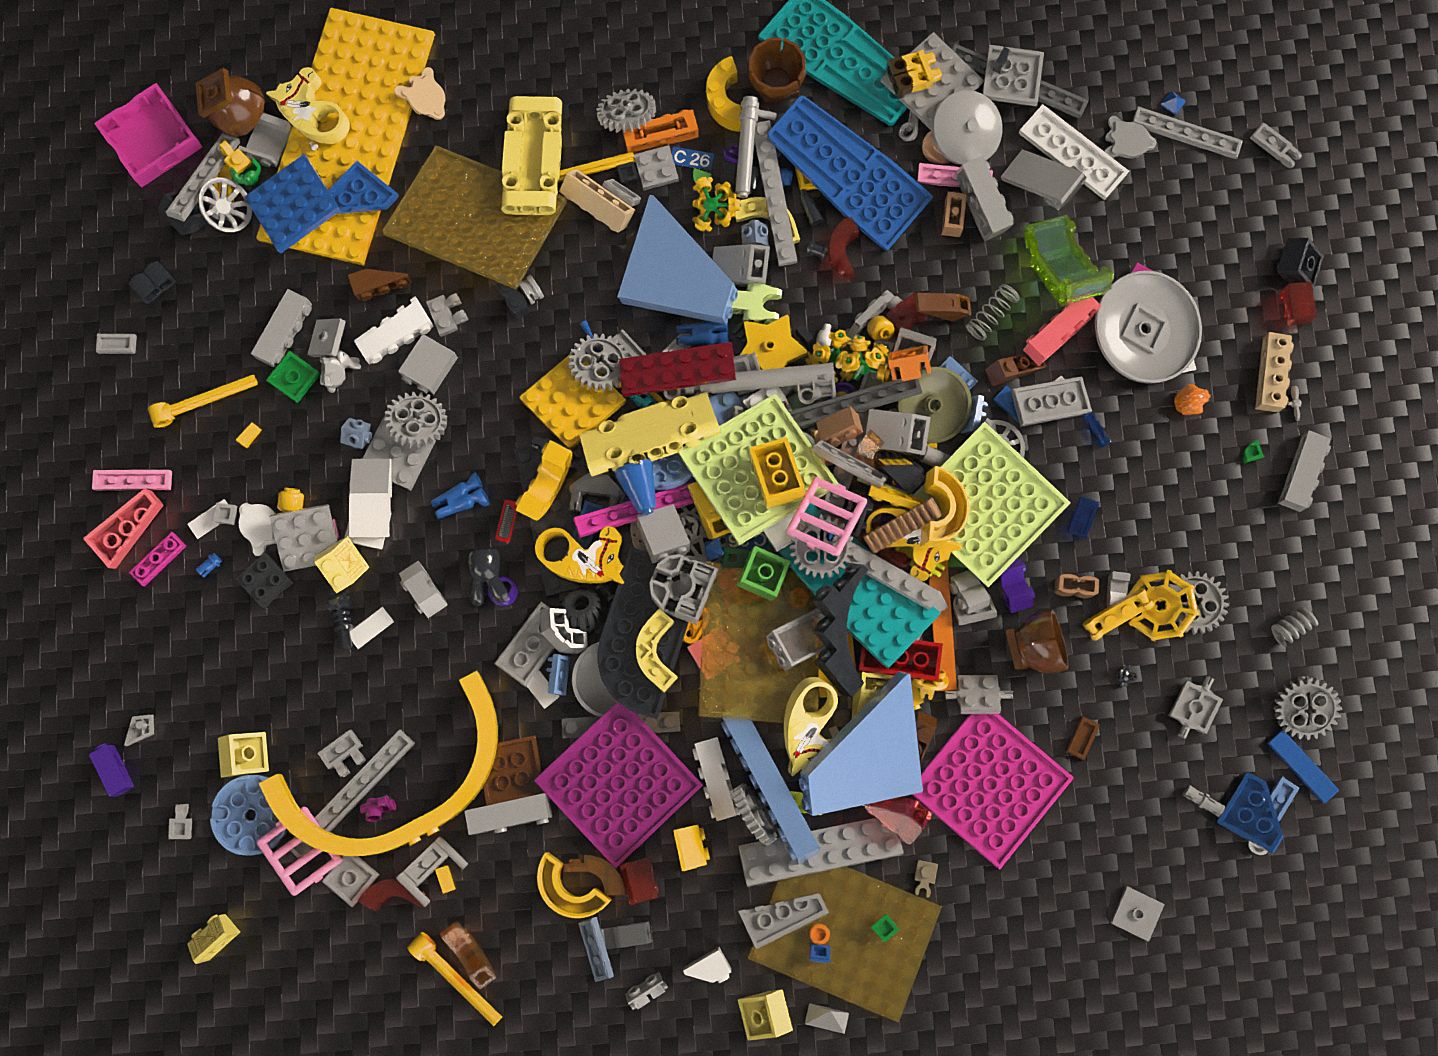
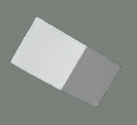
M352 459L349 496V537H389L390 497H392L391 459Z

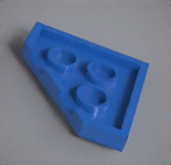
M357 160L328 190L341 209L337 214L387 210L399 197L398 193Z
M1247 772L1217 823L1274 854L1283 839V834L1266 781Z

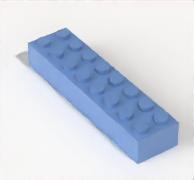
M743 704L722 715V728L727 737L731 736L733 738L730 740L736 754L740 753L742 755L739 759L745 771L750 770L751 774L748 776L754 788L760 789L761 792L758 795L764 807L769 806L770 810H768L773 824L778 823L780 828L777 830L783 843L788 842L789 846L787 849L792 860L797 859L800 864L819 854L820 847Z

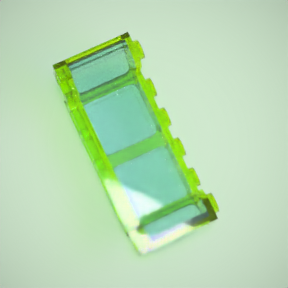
M1067 214L1024 226L1026 248H1030L1032 254L1031 265L1059 306L1103 295L1112 289V280H1114L1111 269L1105 266L1101 267L1100 272H1098L1096 265L1092 264L1089 256L1085 255L1082 247L1074 240L1076 225Z

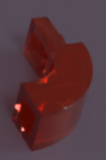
M852 216L845 218L837 225L831 236L828 252L831 268L838 266L837 269L840 276H844L846 281L853 279L854 270L846 256L845 247L852 240L857 239L859 234Z
M396 878L380 881L372 885L357 901L377 911L388 898L399 896L421 908L424 907Z

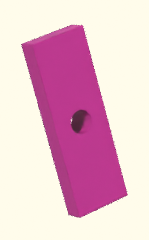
M171 532L129 573L142 586H145L186 545L175 533Z

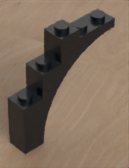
M854 563L845 569V573L833 583L832 587L823 586L816 591V595L812 598L813 603L825 616L817 623L813 632L826 647L819 653L814 663L841 695L853 697L864 684L850 656L847 640V621L853 595L868 569L864 564Z

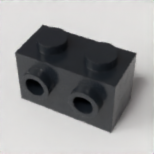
M854 489L852 493L867 500L850 534L859 537L862 530L866 531V517L868 513L871 514L874 502H871L872 498L868 493ZM849 500L846 511L853 513L857 503ZM844 518L842 523H845L846 526L849 520Z

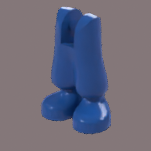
M702 321L676 326L677 333L690 334V336L676 338V344L680 346L700 347L729 342L728 321L727 325Z
M476 472L470 475L467 482L458 483L447 492L431 500L432 507L448 503V506L435 512L438 519L471 509L476 502L485 507L490 505Z

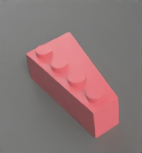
M1085 290L1073 302H1069L1062 309L1061 313L1055 314L1049 324L1045 323L1038 330L1039 333L1036 336L1034 334L1026 340L1027 345L1023 351L1038 366L1041 365L1084 327L1098 309L1101 308V305Z
M144 488L83 539L108 568L116 569L163 507V504L151 490Z

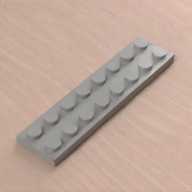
M894 814L811 831L820 847V853L800 864L797 859L792 860L787 849L789 844L787 841L783 843L781 837L768 846L755 842L738 847L747 887L904 854Z

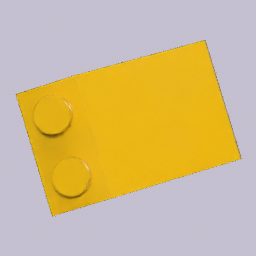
M699 825L673 830L682 871L707 865L706 860H710L708 847H703L702 840H706L704 829L699 828Z

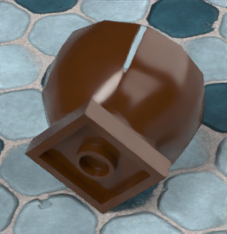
M782 37L764 40L755 46L748 60L750 83L761 94L765 106L799 95V88L806 75L805 55L796 43L786 38L783 39L782 50Z
M224 68L195 83L198 114L203 118L208 116L210 122L220 131L227 135L238 137L246 135L257 125L263 114L265 100L263 99L264 96L260 87L255 83L238 75L229 76V71Z
M1052 609L1042 610L1030 615L1019 630H1005L1015 669L1022 670L1030 667L1044 674L1060 673L1068 670L1069 664L1065 641L1057 616Z

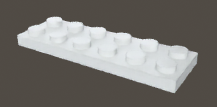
M1043 104L1019 131L1021 136L1053 161L1083 172L1084 177L1080 182L1104 200L1129 172Z

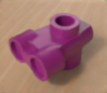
M387 795L367 799L366 803L360 806L361 814L365 816L367 822H377L381 820V813L396 810L394 800H390Z

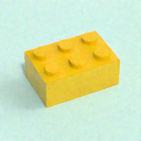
M787 437L749 448L750 460L767 509L803 499L805 488Z

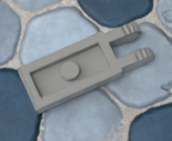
M1262 123L1250 137L1251 140L1280 160L1287 168H1292L1295 165L1294 160H1299L1302 157L1301 152L1293 147L1292 143L1265 123Z

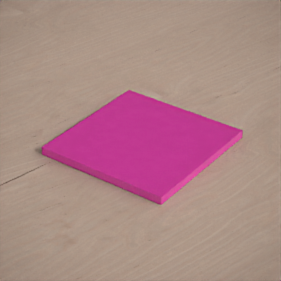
M969 714L921 772L923 792L911 795L1000 870L1074 777L999 714Z

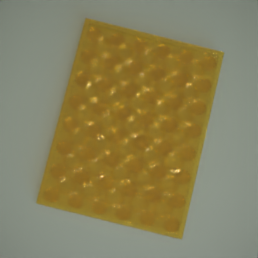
M435 146L384 227L383 234L517 289L565 207L567 198L559 194L556 195V211L552 215L506 214L501 210L503 194V175L501 171Z
M706 562L707 565L717 568L718 573L703 608L699 716L784 723L786 706L796 686L806 678H819V668L814 663L819 654L784 671L783 667L778 664L774 651L768 646L766 636L773 630L817 609V606L812 601L815 595L794 571L789 570V573L785 575L778 596L770 601L736 586L742 571L741 568L722 567V564ZM818 616L779 635L792 661L819 647V638L813 632L819 622ZM819 686L811 688L805 694L803 699L805 713L818 711Z
M848 867L778 880L769 905L820 893L829 913L758 949L753 944L748 959L899 1023L942 906ZM887 913L900 930L884 943L871 928V925ZM821 923L829 929L830 937L822 945L830 946V963L810 961V944L815 943L810 939L809 931L814 924Z

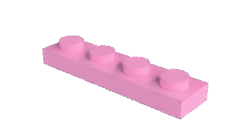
M919 163L917 182L921 184L959 187L954 174L960 167Z
M93 470L92 489L143 490L145 488L148 490H171L172 471Z

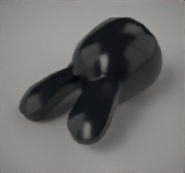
M486 549L469 552L466 557V564L472 578L469 592L471 603L476 607L484 604L485 582L488 584L493 599L500 603L505 602L508 599V592L499 578L500 558L498 550Z

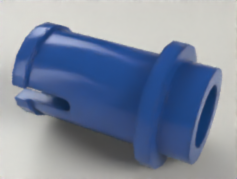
M215 553L209 554L208 559L197 567L196 571L200 575L202 574V577H206L216 566L219 567L222 561Z

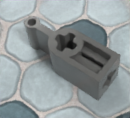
M649 921L600 929L606 949L636 946L652 942Z

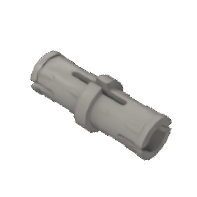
M1188 785L1183 792L1184 797L1198 804V807L1201 809L1205 808L1218 817L1225 809L1224 805L1210 798L1209 794L1202 793L1191 785Z

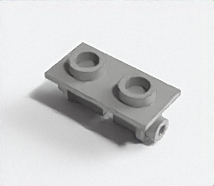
M660 972L647 977L638 986L631 987L625 993V996L633 1010L639 1009L650 1002L647 997L648 994L655 999L666 992L665 989L668 986L663 981Z

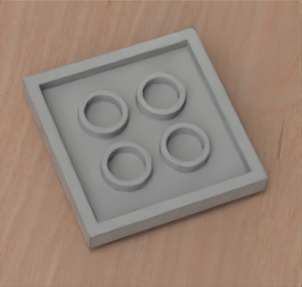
M989 45L982 94L990 100L1037 106L1044 52L1006 47L1010 49L1009 56L1002 70L997 73L993 71V68L1004 47Z
M384 416L363 459H391L392 482L412 490L434 444L427 442V447L420 444L419 449H417L416 444H413L411 448H409V443L402 446V440L395 442V436H389V431H386V424H384Z
M328 504L269 516L283 572L316 566L314 556L338 542Z

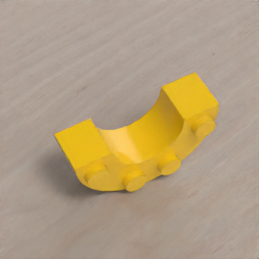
M730 56L720 61L708 76L706 84L707 106L712 117L721 126L740 132L741 121L739 118L740 112H742L741 105L733 103L726 95L727 89L737 83V69L733 57Z
M551 440L542 449V462L538 466L537 471L539 473L536 479H532L528 491L520 495L516 502V511L536 521L547 512L555 500L566 478L572 460L571 450Z
M934 466L926 473L924 492L931 494L938 501L942 516H940L938 522L931 521L921 528L920 547L923 548L937 547L946 543L963 529L969 516V501L964 487L953 474L938 466Z
M549 852L543 855L538 867L537 881L542 898L552 910L566 917L584 918L596 914L610 903L612 899L597 888H594L589 894L584 896H575L567 892L560 880L561 869L564 863Z

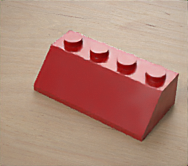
M915 640L888 669L862 646L859 671L892 676L902 671L910 674L911 678L938 682L943 643Z

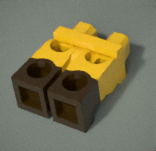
M920 50L917 53L907 54L887 61L885 69L897 100L904 98L905 95L912 92L929 89L934 82L941 80L942 73L940 68L932 70L930 68V65H934L936 62L933 52L924 54V51Z

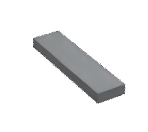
M822 440L816 443L811 451L879 489L888 478L882 472Z

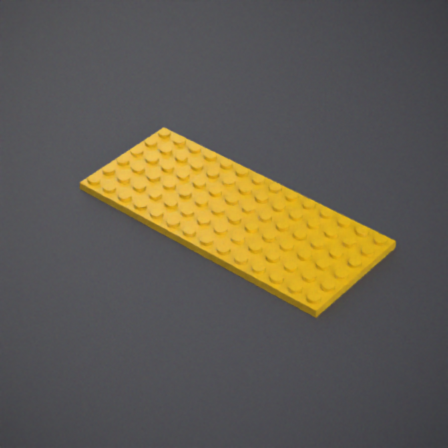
M330 8L311 66L321 79L320 88L314 92V100L329 101L337 104L349 119V131L341 141L326 144L307 138L292 126L278 172L304 154L329 190L357 160L389 186L412 111L408 101L397 97L394 91L397 86L411 87L409 83L410 77L422 75L434 40V31ZM330 113L325 115L318 121V131L329 132L333 130L339 122V114ZM311 141L318 145L316 150L311 149L309 145ZM381 210L335 214L289 248L364 266ZM260 224L256 238L258 241L273 244Z

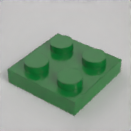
M289 351L266 381L298 403L321 373Z

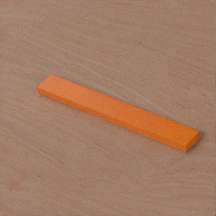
M948 560L940 562V564L945 566L944 571L939 568L935 569L942 573L941 576L938 577L934 574L931 577L929 576V586L940 590L948 605V608L941 611V614L932 622L933 642L943 643L940 670L946 672V677L949 680L946 688L937 691H956Z

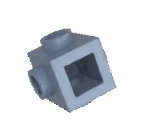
M751 220L749 223L741 226L742 245L769 246L767 224L761 223L759 220Z
M349 418L341 427V443L363 449L372 438V432H370L371 424Z

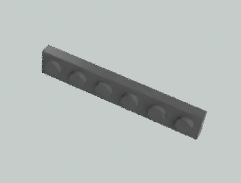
M679 712L660 713L658 720L638 714L654 733L680 732ZM601 717L562 719L563 739L580 738Z

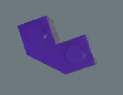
M1018 557L997 578L1004 591V594H1002L1004 602L1011 613L1033 607V598H1035L1033 588L1028 587L1024 579V572H1026L1025 564L1023 561L1020 562Z

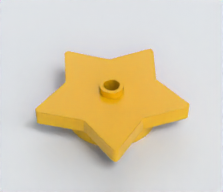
M788 315L768 325L744 322L747 345L740 355L756 352L760 370L784 368L789 363L807 355V350L791 337Z

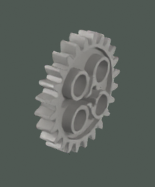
M627 89L626 92L620 90L618 94L613 92V96L607 95V100L602 99V103L598 104L599 108L596 109L598 121H600V125H604V129L609 128L610 131L616 129V132L623 129V132H626L627 129L633 131L634 127L640 129V125L646 126V121L651 122V117H655L656 105L652 95L649 96L648 92L643 93V90L637 92L636 89L630 92Z
M595 333L593 339L587 335L586 341L581 338L580 344H574V349H571V356H569V369H572L571 375H576L574 381L581 380V387L586 384L587 390L594 387L595 392H597L598 388L605 392V387H608L610 391H612L613 385L619 387V381L621 382L619 359L628 358L626 357L628 350L623 351L624 344L618 346V339L611 341L612 336L605 339L604 334L601 335V338H598ZM599 349L601 350V352L598 353L594 352L593 350ZM609 360H615L616 363H610ZM587 362V363H589L590 365H589V366H585V365H583L582 363ZM603 373L605 374V376L600 377L597 374Z
M415 392L412 393V396L405 393V398L398 396V402L392 400V405L387 406L384 418L386 431H389L390 437L395 436V442L402 440V446L409 443V448L413 444H416L417 449H419L420 444L427 447V442L434 444V438L440 440V434L444 435L447 427L446 410L442 409V403L436 404V398L430 400L429 394L423 397L422 392L419 396H416Z
M822 514L820 515L819 519L840 529L845 527V523L837 525L838 518L832 522L830 515L826 520L823 519ZM805 522V526L798 524L801 532L807 535L815 533L817 539L820 540V530L823 529ZM823 530L824 542L835 547L840 537L837 536L835 541H828L826 536L830 532ZM849 536L843 550L835 561H829L826 558L828 552L824 551V564L820 563L819 548L815 547V549L807 546L806 542L794 537L790 539L795 543V545L790 546L791 550H795L791 557H797L794 564L801 563L799 570L801 571L806 568L805 574L807 576L810 572H813L814 579L817 577V574L821 575V579H824L825 574L832 578V572L839 575V568L846 569L844 562L851 563L847 556L854 555L853 552L849 551V549L854 548L853 544H849L853 540L852 536ZM811 552L818 555V558L813 562L807 560V555Z
M1199 571L1194 576H1192L1191 572H1188L1187 578L1181 574L1179 578L1188 584H1193L1194 587L1200 586L1204 589V594H1198L1194 588L1195 600L1200 603L1197 605L1199 616H1196V620L1192 621L1185 633L1192 629V633L1195 635L1199 629L1200 633L1204 634L1205 628L1211 632L1213 630L1212 626L1216 628L1219 626L1217 621L1223 622L1225 620L1221 615L1228 613V611L1223 609L1229 606L1228 603L1224 602L1228 596L1222 595L1226 589H1219L1218 586L1221 582L1214 584V577L1208 580L1207 573L1200 577ZM1169 584V585H1168L1170 588H1172V589L1175 590L1176 592H1179V591L1183 590L1182 588H1180V587L1177 586L1176 584H1174V585ZM1188 601L1182 602L1183 608L1189 609ZM1206 603H1209L1213 606V612H1209L1205 609ZM1182 612L1176 619L1175 623H1179L1178 626L1187 616V613Z
M1306 676L1303 682L1298 677L1296 684L1290 681L1291 687L1284 685L1285 692H1278L1281 699H1275V702L1279 705L1274 706V710L1278 712L1274 715L1277 719H1280L1278 724L1283 726L1285 732L1289 731L1292 737L1296 734L1301 739L1304 735L1309 740L1310 736L1313 735L1318 739V733L1321 732L1325 736V729L1332 731L1330 725L1338 724L1334 718L1341 717L1336 712L1342 710V707L1338 705L1341 699L1336 697L1338 693L1333 690L1330 684L1327 685L1324 680L1319 682V679L1314 677L1311 681ZM1322 695L1319 701H1314L1317 696ZM1297 696H1302L1300 701L1294 702ZM1322 714L1320 719L1314 720L1316 715ZM1301 715L1299 720L1293 721L1295 716Z
M743 783L733 789L735 805L739 808L738 812L742 814V819L751 833L755 834L756 839L759 838L760 843L767 846L776 841L777 830L760 797L756 796L755 791H752L750 786Z

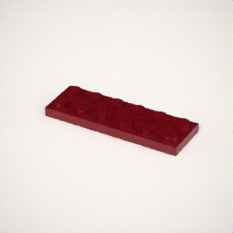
M732 342L619 359L623 397L737 380Z

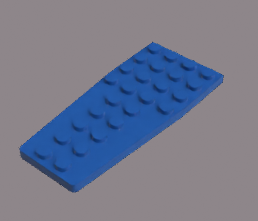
M800 96L767 135L768 140L849 221L885 252L890 249L933 198L932 194L890 158L805 96Z

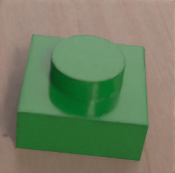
M887 913L871 925V928L884 943L900 930Z

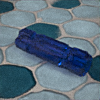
M1089 412L1084 416V419L1090 424L1091 431L1096 439H1099L1098 442L1101 447L1109 445L1111 439L1108 435H1105L1106 431L1099 420H1096L1097 417L1094 412Z

